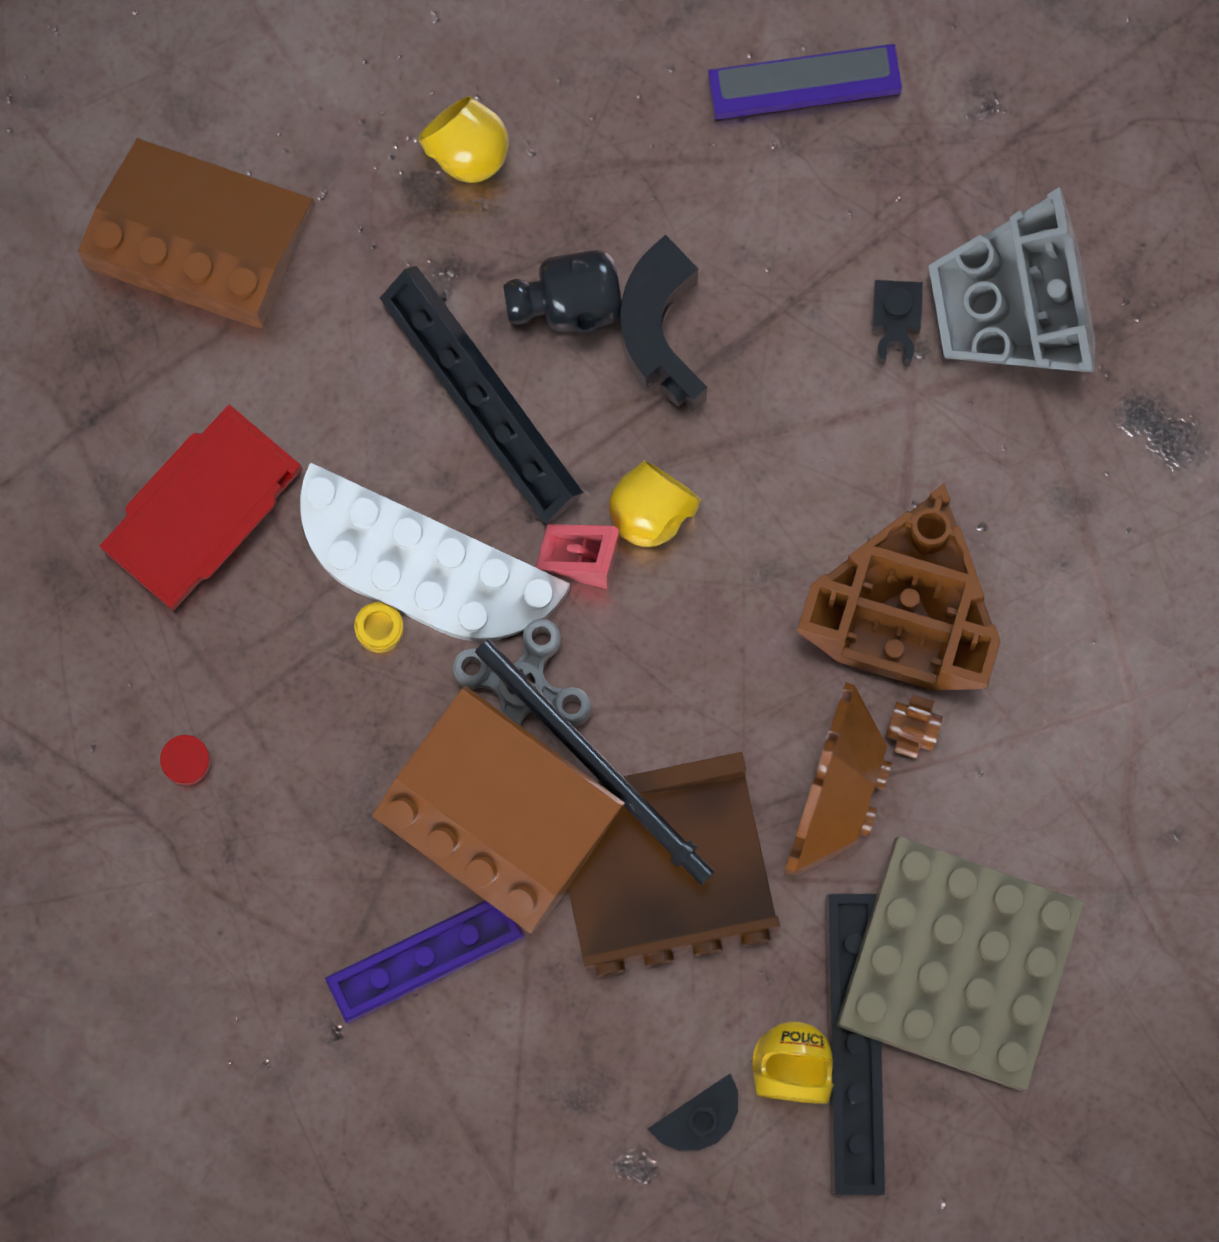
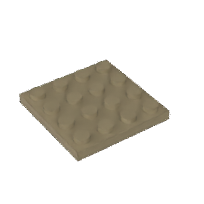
M897 836L894 839L835 1026L1020 1091L1027 1090L1084 901Z

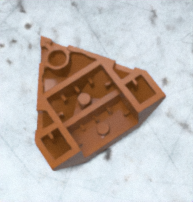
M945 483L931 492L929 498L912 511L905 512L851 553L845 562L828 575L825 573L811 584L797 632L839 663L932 691L987 689L1001 640L995 624L992 625L984 603L985 595L961 528L956 524L949 504L950 497Z
M845 682L784 872V875L792 878L855 847L859 834L869 837L877 812L876 808L869 806L874 788L884 790L892 762L883 760L887 745L856 686Z

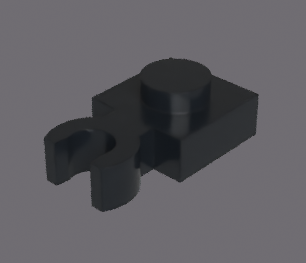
M875 280L872 331L886 332V335L880 340L877 349L879 364H885L887 349L892 346H898L903 350L904 365L911 364L914 355V345L907 336V333L920 334L923 282Z

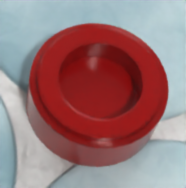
M179 735L164 745L160 755V764L163 772L172 782L182 786H190L205 778L211 766V757L207 747L201 740L191 735Z

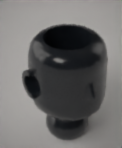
M591 250L547 258L539 267L540 281L526 282L522 279H512L503 285L509 322L514 324H525L534 316L545 315L549 327L555 331L589 333L595 331L598 327L613 324L621 316L622 300L615 261L608 252L602 250Z

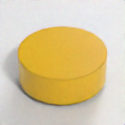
M373 602L359 611L355 619L354 629L358 641L364 648L372 652L383 653L392 650L399 644L403 637L404 624L396 608L383 602Z

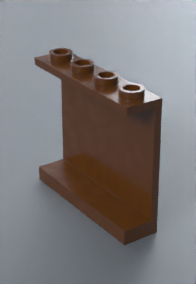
M742 752L623 776L686 842L692 840L698 846L696 852L708 863L715 873L701 886L682 865L677 868L670 861L673 856L623 806L568 888L585 971L595 970L597 977L610 976L625 972L624 963L644 959L645 967L673 962V953L693 949L694 957L710 955L723 951L722 943L741 939L742 946H753L771 941L770 933L779 931L780 922L778 916L775 915L747 787L746 767ZM600 781L597 782L605 789H607Z

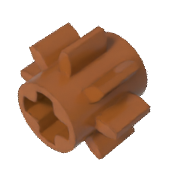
M912 694L909 705L899 702L895 703L885 737L897 740L894 752L916 759L920 748L933 751L943 720V716L931 713L935 701Z

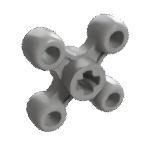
M542 618L533 620L524 629L522 637L524 645L523 654L514 665L530 682L534 683L533 685L574 727H580L587 722L591 715L592 706L590 698L586 692L579 688H555L544 678V665L549 658L557 653L562 639L560 630L552 621ZM539 633H546L551 637L550 641L545 645H537L533 639ZM471 648L460 652L454 659L452 667L454 678L459 685L466 686L472 690L478 688L492 690L500 699V712L521 726L525 716L532 711L516 694H510L513 691L475 653L476 649ZM469 663H477L481 666L480 671L475 675H467L464 673V668ZM576 701L581 705V709L575 714H568L563 710L567 702Z

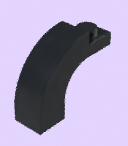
M665 234L641 257L628 278L621 303V338L626 360L642 387L647 390L656 381L661 379L663 382L660 384V388L675 405L680 406L684 403L693 412L707 400V386L670 348L664 337L662 325L672 305L698 282V267Z

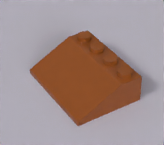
M137 138L96 206L78 253L87 269L264 330L313 206L314 199Z
M465 686L395 778L372 816L531 934L552 914L625 803Z

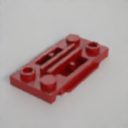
M228 404L202 434H191L136 494L125 508L127 516L99 547L174 612L203 579H208L271 511L275 506V499L300 473L302 467L254 424Z

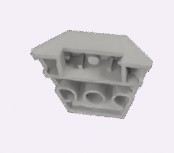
M1060 187L1047 194L1048 198L1023 213L1018 211L1009 217L1010 220L988 234L984 236L978 235L928 265L943 353L946 359L1095 373V332L1081 255Z

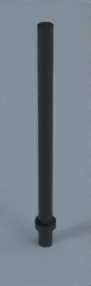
M490 639L485 640L475 650V653L585 767L613 795L625 803L623 806L673 856L670 861L677 868L682 865L701 886L714 875L715 871L696 852L698 846L692 840L686 842Z

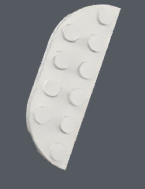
M311 462L308 466L302 484L300 512L306 538L317 560L334 579L345 587L375 602L386 603L396 608L399 613L426 626L462 640L484 642L490 639L491 642L499 641L501 638L523 632L526 626L533 620L547 619L560 606L571 589V584Z

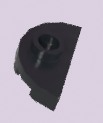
M731 1073L647 1130L661 1144L679 1151H700L717 1144L731 1130L738 1112V1090Z

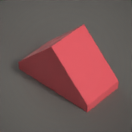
M547 524L536 568L556 577L608 590L620 546V530L614 526Z

